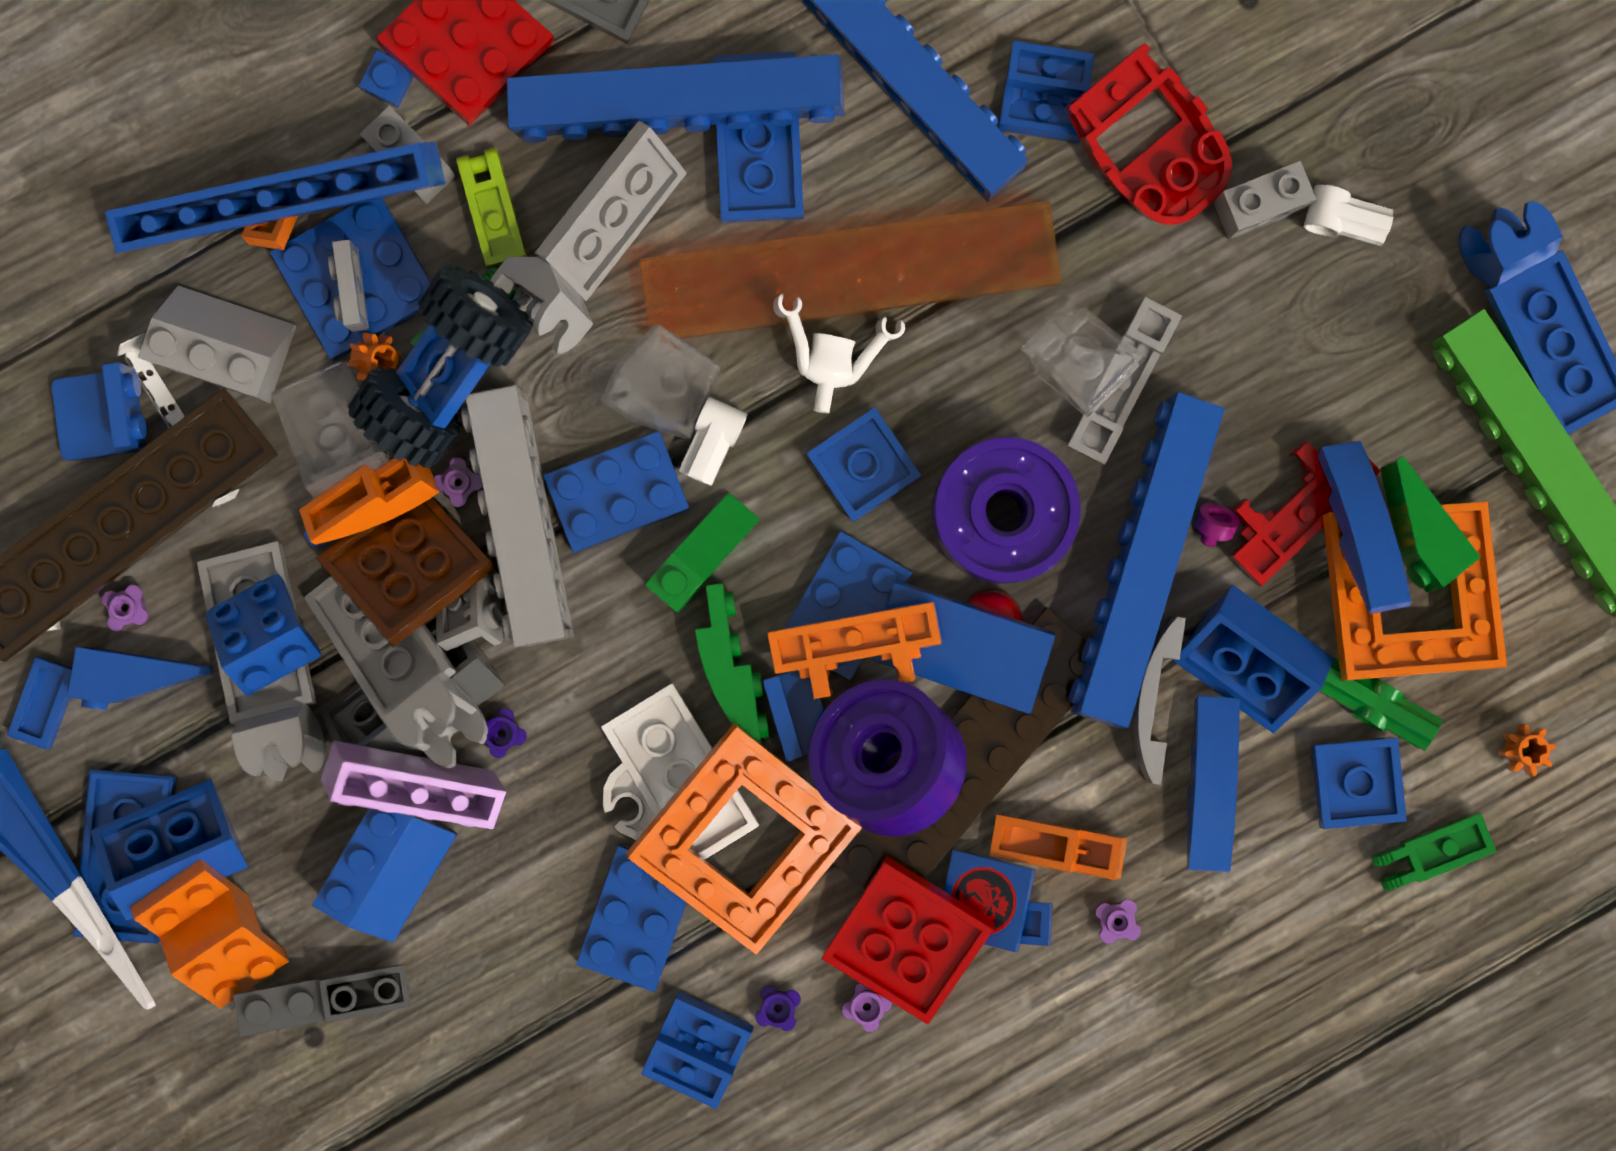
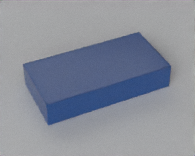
M35 657L7 736L45 750L52 749L70 697L67 696L72 672L71 667L43 657Z

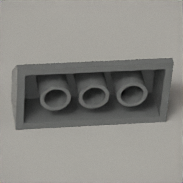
M435 623L428 630L436 640ZM471 640L448 651L441 647L457 671L450 678L473 699L477 707L505 686L492 662L475 640ZM359 683L320 712L332 741L413 756L422 751L419 748H411L402 744L391 734Z

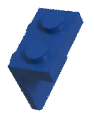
M119 362L102 365V373L56 379L52 383L60 454L63 459L78 461L139 452L146 446L147 427L145 419L141 414L139 400L141 384L134 368Z
M279 574L271 575L257 582L248 589L220 602L206 613V619L221 668L246 696L257 692L322 656L318 644L298 621L285 581Z

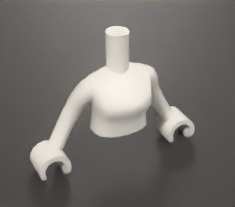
M783 293L777 296L773 302L775 314L788 320L795 344L799 373L818 385L813 411L828 414L830 412L834 388L846 387L856 383L887 341L900 337L905 331L904 322L898 320L895 325L894 334H890L886 330L887 317L881 318L876 324L877 335L860 354L852 367L851 357L855 341L828 334L814 333L809 354L808 341L798 315L802 308L801 299L799 297L794 299L792 311H786L783 308Z

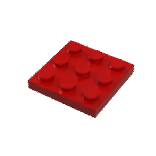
M414 0L376 37L381 48L468 126L507 90V78L520 77L554 43V35L515 0Z
M887 856L825 949L821 959L919 1020L929 1024L993 932L995 922Z

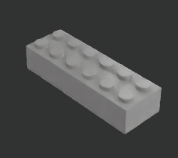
M516 385L469 394L466 398L468 407L461 408L465 430L467 433L472 432L476 447L469 450L470 460L474 473H480L484 490L478 491V501L482 515L489 516L492 531L486 532V542L490 556H496L500 573L494 574V583L498 598H505L508 614L502 615L505 637L507 640L513 639L514 647H528L573 638L575 636L528 397Z

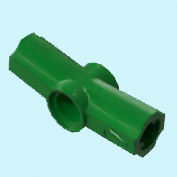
M1335 658L1322 689L1318 691L1351 710L1350 714L1363 723L1382 732L1386 730L1423 751L1427 750L1443 722V719L1403 698L1404 694L1379 679L1341 681L1339 660Z

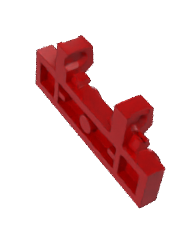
M1307 441L1305 443L1301 442L1289 454L1290 456H1297L1301 461V468L1307 472L1301 478L1305 484L1275 513L1271 510L1264 514L1255 512L1249 507V499H1242L1232 509L1238 516L1240 523L1245 527L1239 534L1246 541L1230 557L1257 586H1263L1324 527V514L1333 512L1328 501L1332 489L1319 462V453ZM1369 459L1370 464H1371V466H1372V469H1373V471H1374V473H1375V476H1377L1381 471H1380V469Z

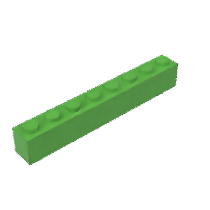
M1483 309L1431 341L1430 343L1435 349L1433 351L1434 358L1443 370L1449 371L1457 382L1456 390L1463 402L1468 406L1472 405L1481 418L1479 425L1484 434L1490 440H1495L1503 451L1502 460L1512 474L1519 475L1527 487L1525 489L1527 499L1536 509L1542 510L1550 522L1548 529L1553 538L1561 545H1565L1572 555L1571 564L1574 570L1583 579H1588L1596 591L1594 598L1598 606L1605 613L1616 617V506L1486 310Z

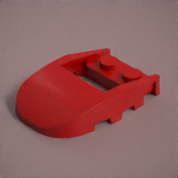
M1144 43L1133 49L1128 56L1072 103L1068 104L1064 110L1091 163L1113 188L1145 218L1161 224L1176 225L1194 218L1225 190L1231 177L1232 158L1220 130L1215 131L1205 112L1208 108L1200 97H1194L1180 82L1181 78L1170 67L1162 69L1147 54L1151 48ZM1157 88L1180 121L1119 171L1098 144L1096 138Z

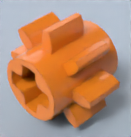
M364 332L362 342L357 344L350 343L349 346L352 350L347 366H352L359 371L356 377L358 381L364 382L372 369L375 370L376 367H382L384 370L387 367L393 368L397 372L398 357L402 355V352L396 351L390 346L392 343L391 336L379 335L377 337L374 333Z
M1518 724L1517 734H1502L1503 738L1507 741L1504 749L1498 751V755L1507 756L1511 761L1508 765L1509 771L1518 772L1524 767L1526 775L1536 776L1537 766L1551 767L1553 765L1548 758L1550 750H1554L1557 747L1554 744H1548L1544 739L1547 732L1545 728H1536L1531 733L1528 724ZM1531 744L1532 751L1527 752L1523 756L1522 748H1526Z

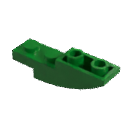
M723 583L707 585L706 591L711 627L695 629L698 650L706 677L718 703L731 724H737L762 744V738H769L766 713L758 714L756 697L764 696L761 672H753L752 664L735 666L734 658L742 657L739 633L730 632L729 617L736 616L733 591L725 592Z

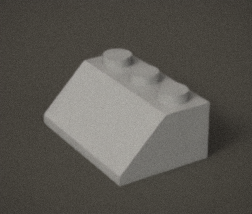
M177 286L151 318L138 358L270 403L297 326Z

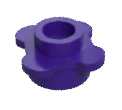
M507 708L500 709L495 718L489 722L486 721L488 734L485 742L490 747V754L493 757H504L509 748L525 743L527 733L524 729L519 728L514 721V712ZM500 729H504L506 731V735L504 737H500L498 735Z
M773 985L763 987L760 991V997L762 998L761 1009L756 1012L755 1016L757 1023L763 1027L770 1025L776 1028L780 1027L783 1031L792 1030L796 1025V1019L794 1018L795 1008L801 1002L799 993L795 990L779 991ZM775 1005H781L782 1010L780 1012H776L774 1010Z

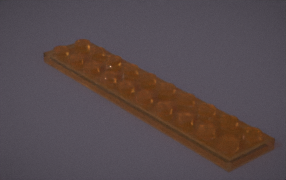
M1050 201L639 259L652 343L789 324L787 318L778 317L773 310L775 298L782 293V306L786 311H792L793 301L796 297L801 299L802 308L798 315L801 322L1057 286L1062 282Z

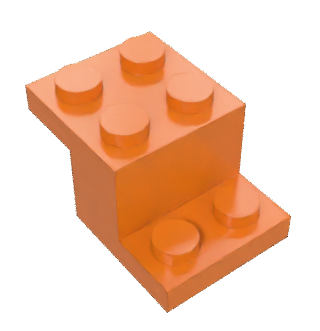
M202 859L130 906L133 919L160 938L170 974L220 1009L234 1001V993L249 990L290 962L286 950L261 931L249 895Z

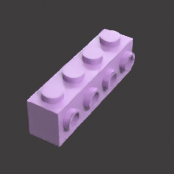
M334 740L321 777L329 800L339 804L362 806L388 813L396 812L428 820L436 819L468 827L476 826L487 829H494L506 794L505 788L492 770L456 764L452 768H445L429 758Z

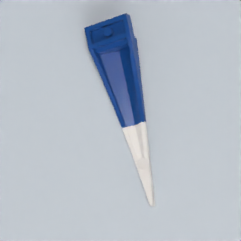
M6 748L1 749L0 850L74 924L121 979L141 1006L147 1010L156 1006Z

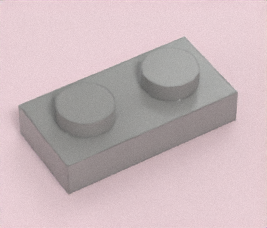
M350 240L332 242L334 255L328 256V265L332 280L338 281L339 296L334 297L336 318L339 322L343 321V326L352 332L369 330L358 247Z

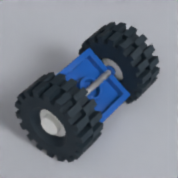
M447 264L445 267L442 266L417 304L420 306L418 308L419 313L425 316L423 320L428 325L424 333L397 372L393 368L388 367L386 370L382 367H376L375 370L372 369L349 402L347 407L349 408L348 414L349 417L355 419L353 422L355 427L363 429L365 431L363 436L369 441H376L378 443L377 447L383 452L388 450L393 453L394 458L400 461L404 458L409 465L417 466L418 463L423 468L437 465L461 431V422L457 421L458 415L456 412L491 363L494 367L508 365L532 331L533 324L528 320V314L519 309L521 305L516 300H510L507 297L508 293L503 289L498 290L493 286L494 283L487 278L483 280L479 277L478 273L472 270L468 273L464 267L458 265L456 267H453L451 264Z

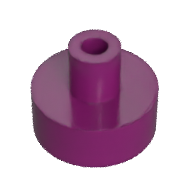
M1214 503L1203 504L1194 521L1196 529L1202 533L1200 541L1209 547L1216 546L1217 541L1231 540L1240 523L1238 516L1232 510Z

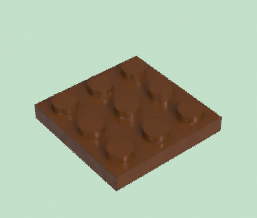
M432 498L392 520L365 531L343 537L316 557L322 568L393 648L494 570L491 561Z

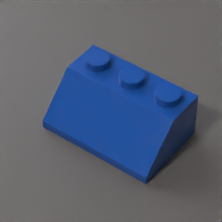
M1232 584L1209 608L1181 647L1180 660L1173 661L1222 697L1240 698V710L1274 734L1322 689L1334 658Z
M212 779L90 830L108 893L126 920L133 918L130 906L200 859L204 860L224 877L248 867L236 832Z
M369 808L311 906L349 928L394 942L458 833L436 820H428L396 812L388 813Z

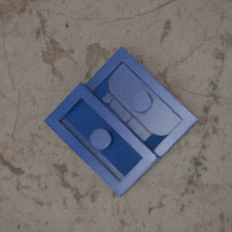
M1013 40L998 128L1005 132L1079 143L1080 139L1064 108L1090 88L1095 53Z
M679 991L641 1075L717 1109L754 1026Z

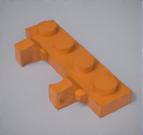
M934 601L768 632L775 674L799 670L801 679L810 677L814 699L833 695V690L830 689L828 680L829 670L837 669L839 662L881 655L882 660L892 659L893 666L897 670L898 681L904 683L912 682L915 679L912 659L921 657L920 648L942 643Z

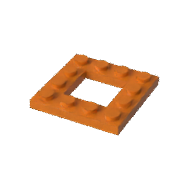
M1488 502L1441 505L1481 556L1480 559L1450 582L1455 629L1383 635L1381 613L1369 614L1340 548L1339 542L1343 533L1333 512L1323 515L1341 681L1507 667Z
M733 723L630 847L626 855L628 859L757 955L862 828L832 808L822 798L813 784L737 724ZM741 785L800 830L799 834L750 893H747L690 849L691 845Z

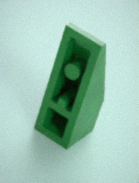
M1404 456L1385 463L1380 467L1402 562L1407 567L1406 573L1409 579L1417 587L1423 588L1425 592L1441 589L1474 564L1481 556Z
M728 493L670 555L645 586L675 612L681 613L760 521V518L733 495Z

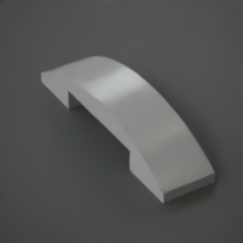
M1144 297L1095 387L1069 440L1068 447L1105 465L1124 429L1123 426L1157 360L1169 343L1182 315Z
M1170 617L1157 633L1132 714V735L1136 757L1145 781L1152 784L1161 785L1167 747L1165 742L1151 740L1163 658L1180 660L1186 618Z

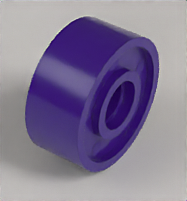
M993 438L980 442L964 451L945 471L938 482L932 501V526L941 550L949 561L963 573L988 583H1016L1034 578L1048 571L1067 553L1079 527V493L1068 468L1047 448L1022 438ZM996 494L1008 495L1019 505L1021 518L1018 526L1013 531H1000L989 523L985 509L987 501L991 496Z
M896 680L868 681L842 693L821 715L810 742V772L822 798L832 808L859 827L882 836L909 835L935 823L949 810L956 800L966 773L967 757L965 744L953 720L918 688ZM902 752L897 764L891 770L884 773L888 760L896 753Z

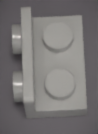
M495 569L436 614V643L446 651L481 636L494 646L503 643L502 598H498L495 588L494 574L498 573Z

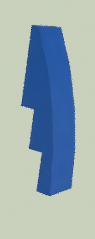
M1355 441L1321 447L1318 459L1332 489L1328 501L1343 533L1339 545L1369 614L1409 607L1412 601L1401 554L1377 478L1362 442Z
M1197 696L1195 699L1194 741L1191 743V785L1188 787L1187 870L1226 873L1231 871L1238 783L1240 698Z

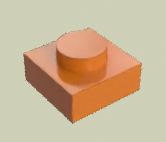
M298 216L245 227L241 237L248 245L284 250Z

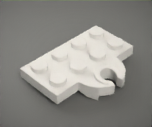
M674 683L601 726L622 761L609 775L603 788L604 811L606 813L613 810L617 801L622 797L633 798L639 806L637 817L632 820H620L614 828L634 840L640 837L713 749ZM739 790L735 792L691 845L690 849L704 860L759 827L760 824Z

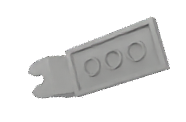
M638 121L535 253L539 257H507L490 281L494 283L493 286L498 290L503 289L508 294L516 289L512 300H516L521 305L519 309L525 311L529 317L534 319L533 330L536 334L541 336L553 330L557 323L561 322L562 326L555 334L552 349L557 353L569 351L579 343L593 325L584 300L587 301L687 172L651 127Z
M278 541L197 562L207 612L220 602L248 589L257 582L271 575L279 574L285 581L297 615L283 546ZM215 649L230 723L236 725L231 733L234 750L243 770L252 776H260L263 770L271 780L277 782L283 781L288 768L287 764L291 767H296L301 762L312 773L318 772L325 760V741L321 724L309 707V705L316 704V698L308 664L246 696L221 668Z
M331 577L304 597L376 712L399 742L411 748H419L433 762L442 767L452 768L456 766V750L451 744V737L455 732L462 731L468 740L483 744L486 741L488 730L483 714L473 699L450 678L457 671L441 647L436 643V640L425 624L393 648Z

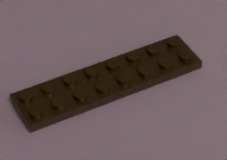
M225 388L221 389L0 555L1 661H8L212 506L215 500L225 496L278 455Z
M1045 608L1032 623V625L1057 633L1032 712L1028 714L972 694L951 718L962 735L967 757L965 778L959 795L940 819L916 833L904 836H882L862 828L833 862L862 888L865 889L887 856L925 879L1072 708L1073 703L1069 702V694L1075 679H1081L1085 667V662L1081 661V656L1086 640L1049 608Z

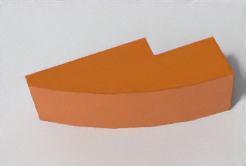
M393 458L377 470H373L366 464L300 508L299 511L309 540L316 545L365 531L392 520L421 505L440 492L430 467L423 468L419 463L417 466L409 465L404 458L401 461Z
M996 814L989 856L1066 872H1078L1117 880L1121 879L1128 837Z

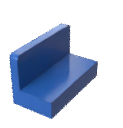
M795 670L763 680L786 761L803 757L804 754L809 753L814 729L824 712L821 698L814 699L810 677L801 679L799 670Z

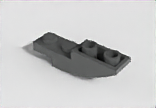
M404 964L278 982L277 985L233 994L239 1037L321 1021L328 1023L411 1007Z

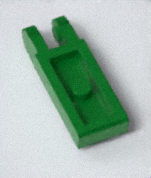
M1474 812L1403 840L1398 846L1375 853L1371 856L1374 866H1385L1406 857L1410 867L1409 870L1390 874L1380 881L1384 891L1414 881L1421 883L1494 854L1497 851L1482 814Z

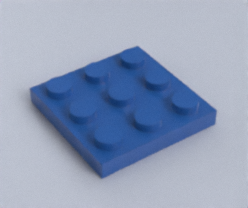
M383 198L356 203L288 241L284 250L274 249L270 252L329 358L333 361L351 352L350 343L357 344L362 342L364 332L374 333L378 337L419 314L418 308L420 306L417 305L418 301L431 283ZM350 240L358 247L369 330L352 332L343 326V321L339 322L336 318L334 297L339 296L338 281L332 280L328 265V256L334 255L332 242Z

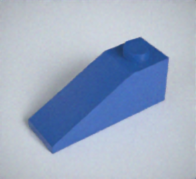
M76 647L67 697L82 699L81 707L107 710L108 703L129 701L210 675L212 666L94 647Z

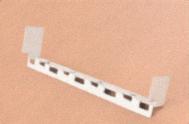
M145 333L121 343L117 356L126 353L125 360L129 367L134 368L137 375L142 371L147 380L141 381L139 378L140 384L169 429L171 428L169 423L173 426L185 416L152 363L138 358L145 337ZM147 370H152V371H153V375H152V376H148V375L146 374V371H147ZM147 389L150 391L155 401L152 399ZM168 405H174L175 409L170 411ZM164 406L168 415L163 416L160 407ZM239 489L233 492L231 490L225 496L215 500L212 507H219L220 504L222 505L236 498Z

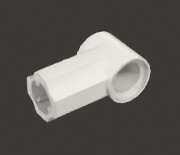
M1316 185L1313 192L1316 200L1309 205L1303 226L1306 230L1322 236L1337 237L1343 235L1378 246L1384 244L1394 218L1393 209L1351 198V194L1348 191L1331 185Z
M709 397L699 415L695 426V431L697 432L687 450L679 471L712 486L729 447L735 445L748 413Z

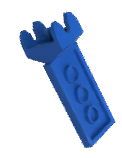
M1538 202L1524 203L1522 218L1526 225L1524 227L1518 217L1510 210L1505 208L1495 209L1493 211V220L1488 229L1489 243L1484 240L1480 231L1465 225L1459 233V249L1470 274L1490 286L1483 291L1514 354L1567 434H1570L1616 409V358L1564 251H1557L1563 235L1549 210Z

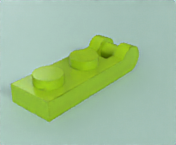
M497 147L484 150V155L470 158L469 155L456 158L484 262L488 269L501 266L507 257H528ZM490 171V180L477 183L475 174Z

